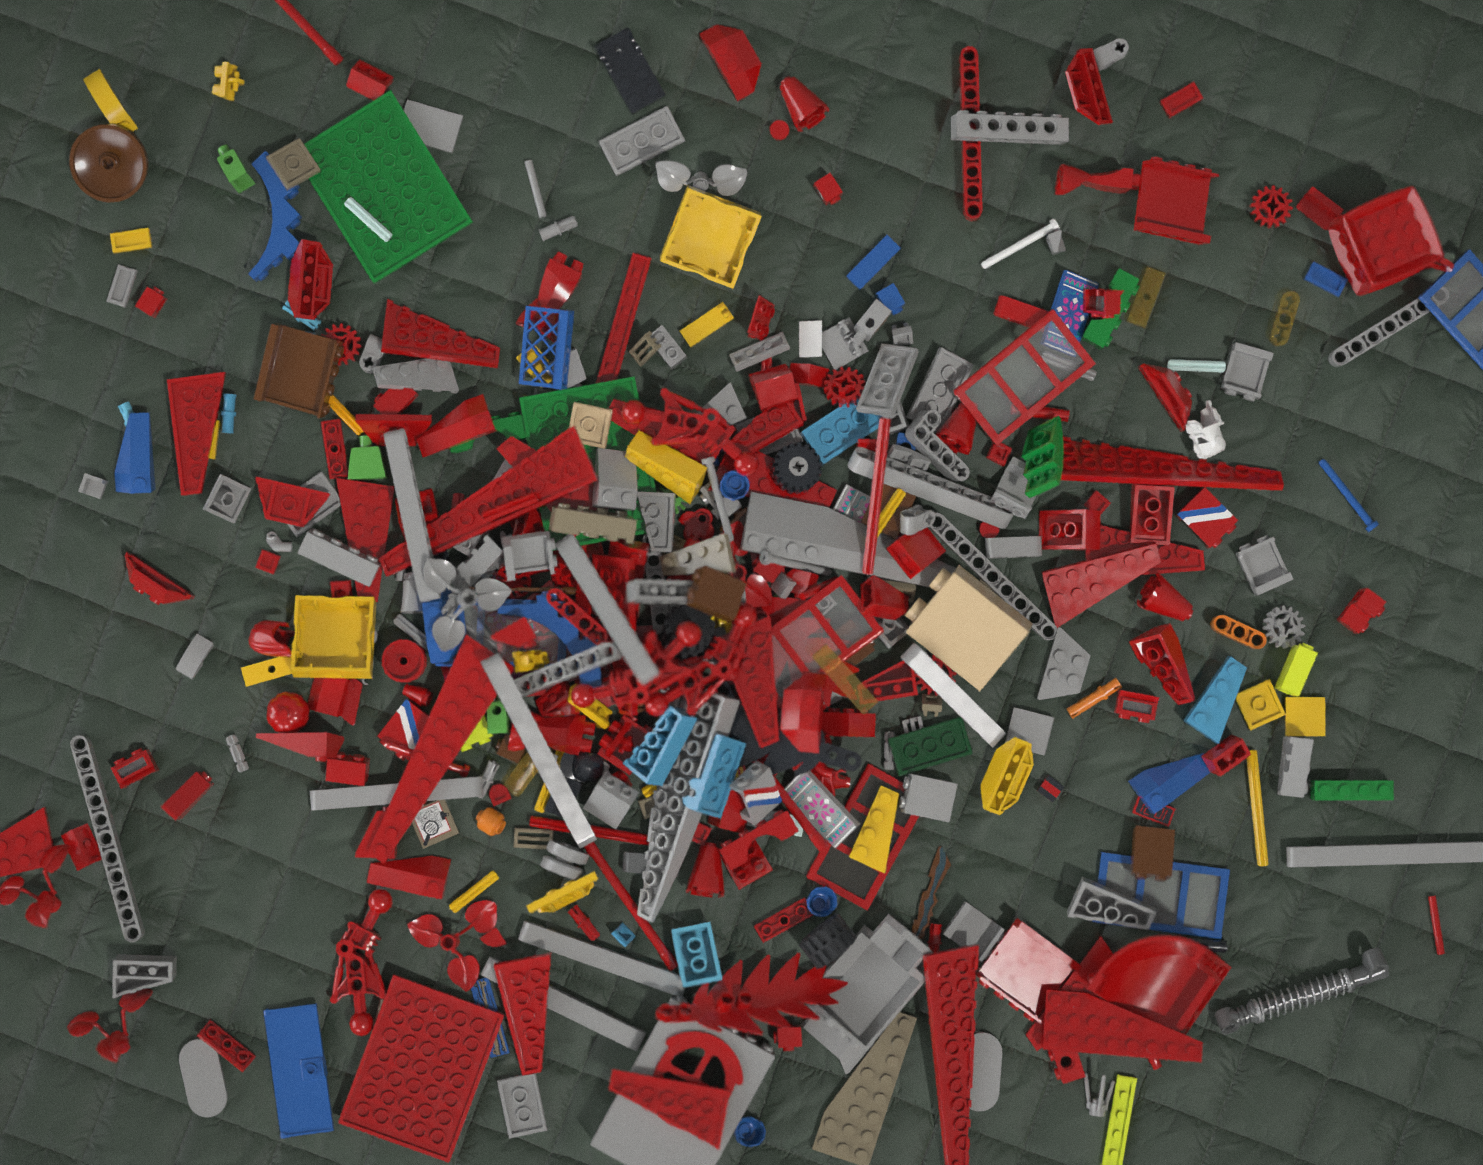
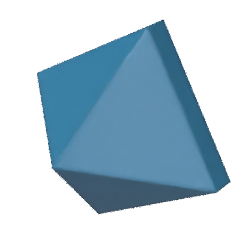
M623 922L611 933L623 947H626L636 937Z

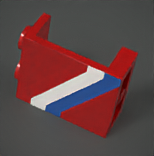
M1206 487L1202 488L1175 515L1179 521L1183 520L1206 544L1205 547L1207 549L1212 546L1216 548L1223 541L1221 537L1225 533L1229 535L1237 527L1235 523L1238 521Z
M406 699L379 733L378 737L381 739L379 742L385 747L387 742H393L414 750L430 715L412 701ZM395 752V755L403 761L405 759L410 760L411 758L410 756Z

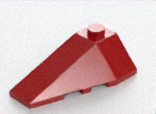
M1171 623L1154 627L1129 641L1137 659L1148 666L1151 670L1150 674L1153 677L1156 676L1163 683L1164 690L1178 705L1195 701L1180 642Z
M327 732L256 734L258 739L313 757L318 762H327V758H335L344 742L343 736Z

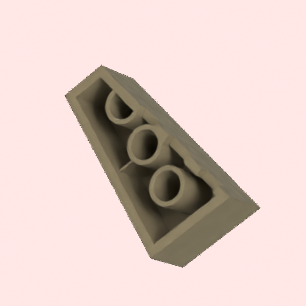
M558 503V506L552 505L549 529L553 532L573 535L583 533L584 536L598 538L599 535H603V538L611 541L623 538L626 540V543L633 544L637 520L628 515L627 511L616 510V513L608 512L609 509L597 508L596 511L589 510V507L584 505L572 508L570 504Z

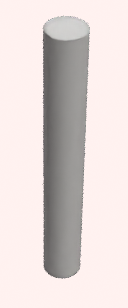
M532 160L525 161V166L539 218H544L547 215Z

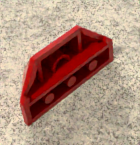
M716 24L700 33V37L737 102L754 93L762 63L743 30Z
M1093 48L1079 49L1065 71L1075 110L1097 125L1111 124L1113 121Z
M302 239L291 260L288 301L295 318L314 320L330 304L333 264L323 249L321 242Z
M1143 363L1138 367L1179 431H1184L1192 406L1190 391L1186 387H1182L1180 384L1181 378L1176 371L1173 372L1169 368Z
M126 552L125 560L129 580L134 585V590L141 594L147 593L151 596L149 599L157 605L194 599L195 595L132 553Z
M806 673L784 690L780 730L799 752L819 753L826 674Z

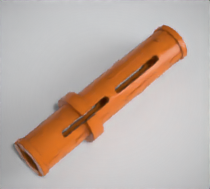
M1115 677L1102 687L1098 686L1097 690L1066 708L1071 718L1074 719L1098 702L1107 700L1108 696L1122 689V686Z

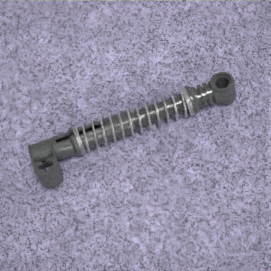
M1372 948L1363 954V965L1351 969L1342 968L1336 974L1331 972L1330 976L1326 977L1323 975L1321 979L1316 977V981L1311 982L1309 980L1307 984L1302 982L1298 989L1294 985L1295 991L1292 992L1287 987L1288 993L1283 994L1282 990H1279L1281 995L1277 997L1272 992L1274 997L1272 999H1268V996L1265 994L1266 1001L1263 1002L1258 997L1259 1002L1253 998L1248 1000L1244 1006L1241 1005L1240 1009L1239 1007H1235V1010L1231 1007L1222 1008L1214 1016L1222 1034H1231L1240 1028V1024L1244 1026V1023L1247 1025L1249 1021L1256 1024L1264 1022L1265 1015L1271 1020L1272 1013L1279 1017V1010L1282 1014L1286 1015L1287 1008L1290 1012L1294 1011V1005L1300 1010L1301 1003L1305 1007H1308L1310 1003L1315 1005L1316 1001L1322 1003L1325 998L1327 1000L1331 996L1337 998L1339 993L1341 995H1344L1345 991L1352 993L1357 987L1389 977V966L1381 949Z

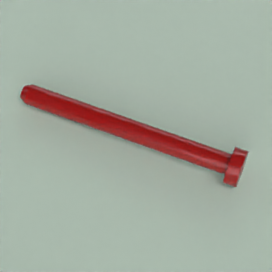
M387 742L386 744L387 749L410 757L414 751L411 748L393 742ZM452 763L448 770L460 773V777L466 778L470 765L464 764L461 766Z

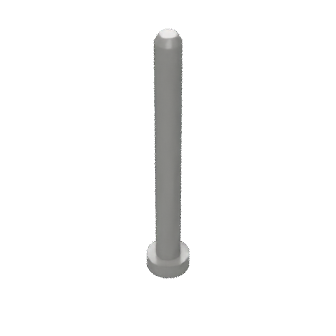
M715 456L702 459V465L706 464L724 534H728L729 541L732 542L734 537L713 464L716 461Z
M763 551L760 555V562L764 565L773 563L826 576L832 574L830 568L774 556L770 551Z

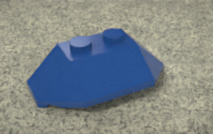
M447 587L441 592V598L422 602L426 642L431 664L451 662L458 653L467 634L463 610L456 617L455 621H461L464 624L465 634L456 647L443 652L433 637V624L440 617L446 616L448 612L446 611L443 614L441 611L449 599V594L453 593ZM458 605L454 614L461 608V605Z

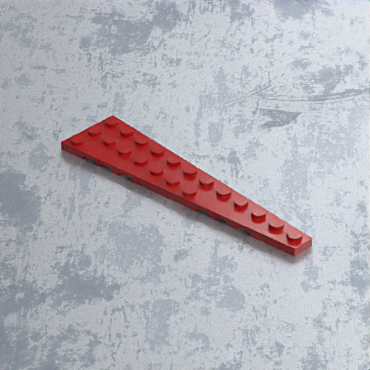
M1063 436L1064 455L1061 480L1282 491L1284 487L1281 471L1244 465L1232 467L1225 462L1219 461L1218 464L1207 463V459L1200 458L1199 461L1188 460V456L1138 448L1134 449L1126 446L1114 448L1107 443L1095 445L1090 444L1089 440L1082 439V442L1071 441L1070 437Z
M467 634L368 851L370 855L383 864L386 863L498 695L481 664L482 661L496 653ZM502 658L511 675L515 670V666Z
M978 944L923 955L945 1165H969L968 1151L970 1139L968 1138V1130L971 1127L969 1109L972 1105L970 1088H972L974 1009H976L975 989H977Z

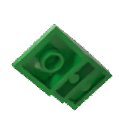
M1059 416L1028 430L1022 458L1026 461L1023 476L1028 480L1025 495L1029 499L1060 485L1064 449L1062 423Z

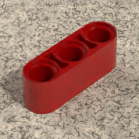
M1000 295L993 315L1030 328L1049 311ZM1045 326L1039 331L1044 332Z

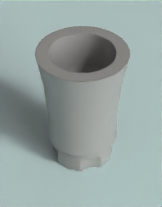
M413 572L404 573L400 611L403 614H423V607L418 596Z

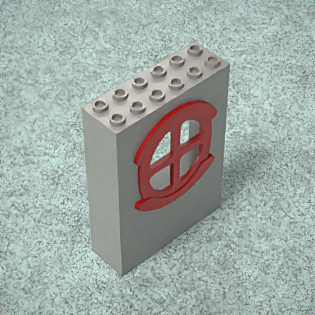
M672 995L667 1004L680 1005L681 1003H687V999ZM658 1020L630 1072L663 1078V1074L669 1071L689 1083L709 1086L700 1080V1076L710 1058L717 1056L725 1069L724 1089L730 1090L720 1150L619 1094L613 1100L590 1145L625 1165H716L775 1058L773 1047L765 1042L762 1044L756 1042V1037L747 1032L744 1035L739 1030L720 1024L718 1025L723 1029L722 1032L705 1028L698 1024V1022L663 1023ZM693 1047L703 1048L705 1054L694 1074L690 1075L671 1064L672 1058L681 1051Z

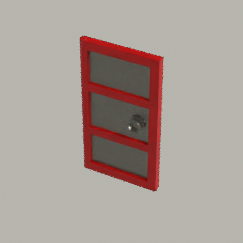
M867 764L844 805L860 825L836 849L825 840L829 846L816 856L806 875L809 880L811 879L822 886L832 889L836 894L865 910L869 909L919 818L916 815L900 812L899 801L901 796H904L905 791L903 782L879 770L873 764ZM880 786L899 793L886 874L849 857Z

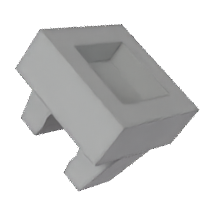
M907 322L903 323V328L897 329L896 325H892L894 345L905 346L913 344L912 329Z

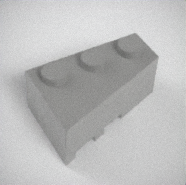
M731 382L702 407L705 409H716L730 426L746 420L745 413ZM700 411L696 413L699 415H703V413ZM713 415L708 416L710 421L715 419Z
M487 535L483 539L485 543L478 550L475 548L471 552L472 555L456 569V579L451 583L455 588L459 581L467 582L469 587H475L476 583L480 580L491 578L493 576L491 573L496 568L500 569L505 565L504 552Z
M1283 736L1277 795L1304 798V794H1307V776L1310 772L1313 739Z

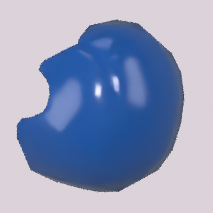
M736 470L725 473L720 480L721 493L731 501L743 498L750 488L747 476L740 475Z
M826 886L815 888L806 899L808 910L817 917L831 914L838 904L837 895Z
M746 1116L741 1118L734 1130L737 1142L746 1147L760 1145L765 1139L766 1130L763 1122L753 1117Z

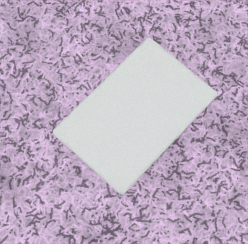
M800 321L799 357H821L822 321Z

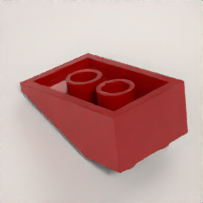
M1132 484L1130 543L1150 544L1156 542L1159 545H1170L1175 489L1173 485Z
M1087 509L1039 511V536H1041L1042 550H1100L1101 511Z

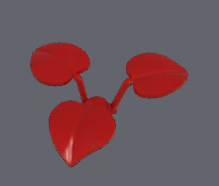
M736 521L730 524L734 537L730 545L736 572H727V575L747 583L745 587L746 604H750L754 608L771 606L772 594L766 580L760 575L752 574L745 581L746 570L743 566L739 565L735 558V555L743 556L748 552L740 550L744 526L741 521ZM693 574L687 575L684 581H693Z
M69 844L53 846L43 854L40 860V867L44 868L43 874L50 891H43L37 896L27 889L21 888L24 884L22 877L13 876L0 886V904L9 905L18 898L20 892L28 894L35 898L37 902L32 903L28 907L25 914L27 921L35 926L47 928L51 913L56 912L62 904L61 900L55 896L57 891L52 886L48 872L53 873L62 865L71 846Z
M482 900L470 905L466 910L465 918L471 924L456 934L450 933L445 936L441 934L443 923L437 916L432 914L423 915L407 924L410 933L421 945L431 948L437 946L439 940H441L440 945L444 950H451L452 953L459 956V958H454L450 961L447 972L452 982L461 987L465 992L475 985L479 977L480 966L474 956L467 955L463 957L456 950L460 943L459 936L470 930L473 926L479 933L490 932L497 923V904L493 901Z
M141 989L134 993L124 994L121 997L119 1005L123 1007L121 1009L123 1032L114 1031L109 1035L96 1023L99 1015L93 1011L77 1015L68 1024L67 1030L72 1036H83L89 1033L93 1026L97 1027L106 1037L96 1047L98 1054L107 1060L117 1062L120 1054H124L130 1049L125 1012L126 1010L134 1012L143 1006L152 995L153 990Z

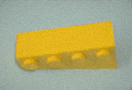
M638 431L627 447L625 458L691 504L702 486L707 467L667 445L653 446L651 443L653 438Z

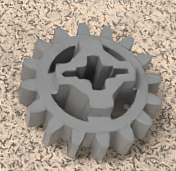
M1285 606L1272 609V611L1266 614L1268 618L1263 619V622L1267 625L1262 627V629L1267 630L1265 636L1271 638L1269 643L1276 642L1275 647L1278 648L1282 645V648L1286 649L1289 646H1295L1296 643L1301 641L1300 637L1305 634L1301 629L1305 625L1300 623L1303 617H1297L1298 611L1293 613L1292 607L1286 609ZM1278 615H1282L1280 619H1275Z

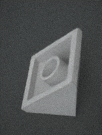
M220 474L203 510L231 523H235L251 488Z
M874 617L884 629V632L878 638L887 649L907 634L906 631L909 627L901 617L897 620Z

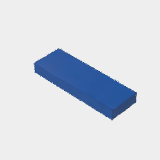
M886 235L846 277L861 290L901 248Z

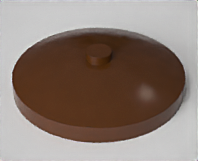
M116 124L95 125L81 133L71 148L69 158L71 174L79 188L96 200L102 202L123 201L135 194L146 180L148 173L146 150L139 138L122 126Z

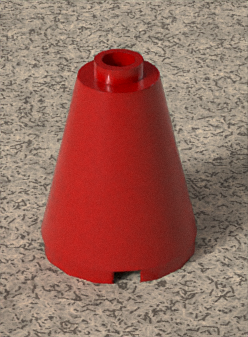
M790 76L781 81L780 90L797 131L802 132L804 127H807L809 130L826 117L824 113L826 110L829 112L828 105L796 77Z
M1155 573L1156 577L1151 576L1141 589L1140 594L1143 596L1141 600L1137 599V606L1179 621L1188 620L1193 614L1192 604L1162 575Z
M705 843V846L700 847L686 886V893L691 891V895L712 898L713 894H718V898L724 897L725 888L721 853L719 851L720 848L716 847L717 844Z

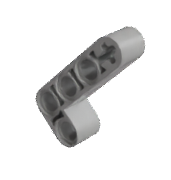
M933 409L921 411L906 429L905 435L907 440L922 455L929 458L931 463L949 481L966 480L970 473L968 466L933 433L941 422V414ZM928 415H929L930 418H931L930 423H929L928 420H927V416H928ZM917 429L919 431V437L916 436ZM930 442L932 443V446H933L932 451H931L930 448H929ZM943 456H945V458H946L945 464L943 463V460H942V459H943Z

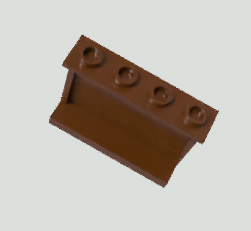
M280 323L271 324L254 400L268 401L316 415L317 418L325 417L330 411L329 399L335 390V385H333L334 378L338 376L340 369L338 366L339 358H342L344 353L343 341Z

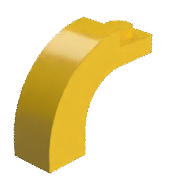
M100 69L83 79L110 124L122 126L131 132L138 129Z

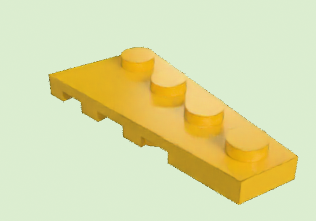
M880 786L849 856L885 874L899 793Z

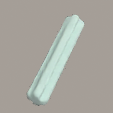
M352 197L345 201L344 205L385 242L391 239L392 233Z
M1168 360L1167 367L1174 371L1224 372L1226 364L1224 361Z

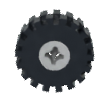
M799 442L796 445L790 443L788 446H784L773 458L771 466L773 473L771 476L772 479H776L774 483L776 485L779 484L782 491L786 489L789 494L793 492L796 494L805 493L820 479L819 477L822 474V470H820L822 462L819 463L820 456H816V450L814 448L810 450L807 444L802 446V443Z

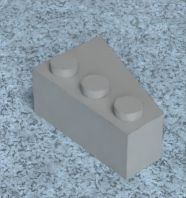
M118 954L113 960V998L172 982L177 974V956Z

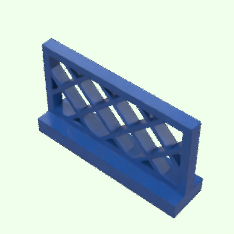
M526 306L519 384L561 390L567 389L574 311ZM531 310L537 311L542 317L535 324L530 319ZM552 313H559L558 323L553 326L547 317ZM542 321H545L550 327L545 334H542L537 328ZM533 329L540 336L534 343L529 339V333ZM553 331L557 336V341L551 346L545 337ZM541 340L548 346V349L542 354L535 347ZM531 349L538 355V358L532 363L527 358V352ZM550 351L555 356V361L551 365L544 359V356ZM541 359L547 368L539 374L533 365ZM531 368L536 377L532 381H526L525 372ZM548 370L553 375V384L546 383L541 377Z

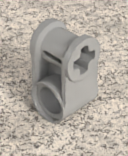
M1119 38L1093 50L1099 71L1126 56L1129 48L1126 40ZM1117 45L1119 48L1123 47L1122 53L1119 50L1115 51Z
M373 334L369 336L359 361L362 370L369 374L373 373L374 367L379 366L385 353L381 352L382 338ZM371 359L373 366L369 365L366 368L365 361L369 362Z
M918 504L901 511L900 532L905 535H913L920 530L930 527L935 521V512L924 510Z

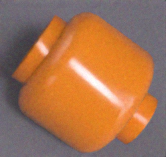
M492 807L480 810L476 816L477 828L489 836L499 835L505 828L506 821H504V815Z

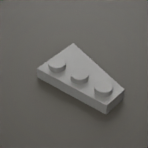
M637 492L651 550L653 552H673L676 494Z

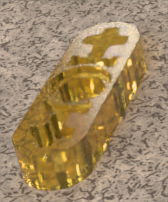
M1288 291L1281 297L1270 334V342L1274 346L1280 347L1288 342L1300 302L1299 295L1294 291ZM1290 295L1293 296L1292 299L1295 300V303L1290 305V310H1282V307L1286 308L1288 305V301L1285 298L1290 297ZM1281 314L1289 315L1290 322L1288 324L1280 322ZM1281 328H1287V331L1284 329L1281 334L1284 340L1277 342V338L1274 335L1279 334Z

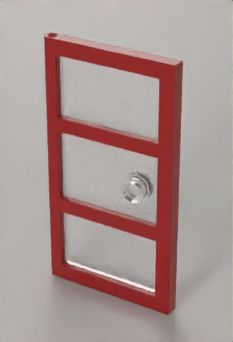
M1052 309L954 389L953 392L997 446L1096 363L1057 315L1056 311Z
M842 575L772 627L777 708L782 709L784 690L804 674L827 675L884 632L883 627L878 624L873 616L861 613V600Z

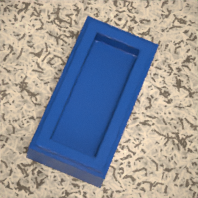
M1314 261L1304 278L1307 282L1336 297L1340 296L1348 281L1347 278Z

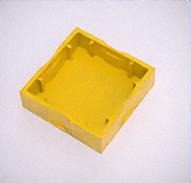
M687 185L660 255V261L685 271L698 273L711 281L734 288L743 265L745 252L753 240L762 215L758 211Z
M295 595V636L292 643L290 670L293 677L372 679L376 622L375 598L355 596L329 598L325 596Z

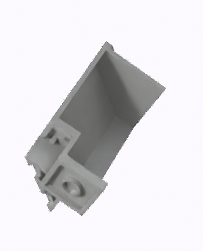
M889 914L874 932L864 925L856 934L857 939L842 956L833 961L824 972L823 978L848 982L847 986L829 994L839 1003L837 1005L807 1004L820 1019L806 1018L801 1026L841 1061L846 1058L854 1047L856 1049L861 1047L867 1051L925 982V976L919 970L924 965L923 955L933 952Z

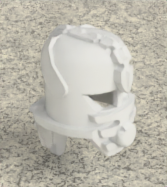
M1210 400L1206 401V408L1201 410V423L1196 420H1188L1186 425V431L1190 434L1188 436L1194 442L1196 456L1200 459L1210 458L1223 451L1226 446L1219 427L1224 422L1221 420V416L1216 408L1211 406Z

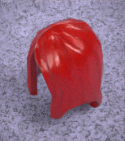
M264 620L255 624L251 629L248 639L249 645L255 652L263 655L291 657L292 652L287 645L289 639L295 636V631L278 628L279 626L289 627V624L286 622Z

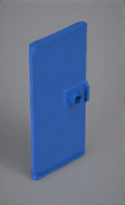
M317 1003L263 1010L280 1137L285 1139L292 1136L334 1131L327 1081V1066L323 1052Z

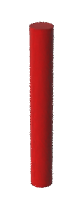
M834 576L800 593V599L805 600L817 594L836 580L838 576Z
M1436 895L1428 896L1437 955H1443L1445 950Z

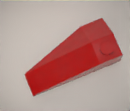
M482 394L465 400L416 440L422 457L425 458L497 430L485 397Z
M425 856L386 861L384 864L382 862L371 863L367 883L443 899L451 859Z

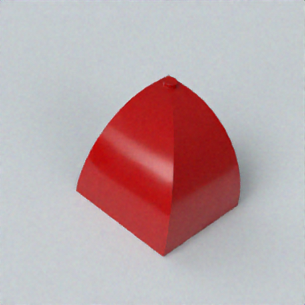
M1173 936L1149 937L1131 943L1115 953L1101 967L1098 973L1091 977L1088 989L1113 1005L1186 1035L1232 967L1211 951L1193 941Z

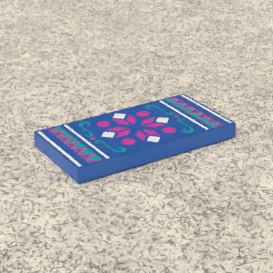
M1064 270L1051 310L1056 311L1057 315L1080 343L1089 313H1083L1084 289H1097L1099 283ZM1052 321L1046 324L1040 344L1075 357L1076 352Z

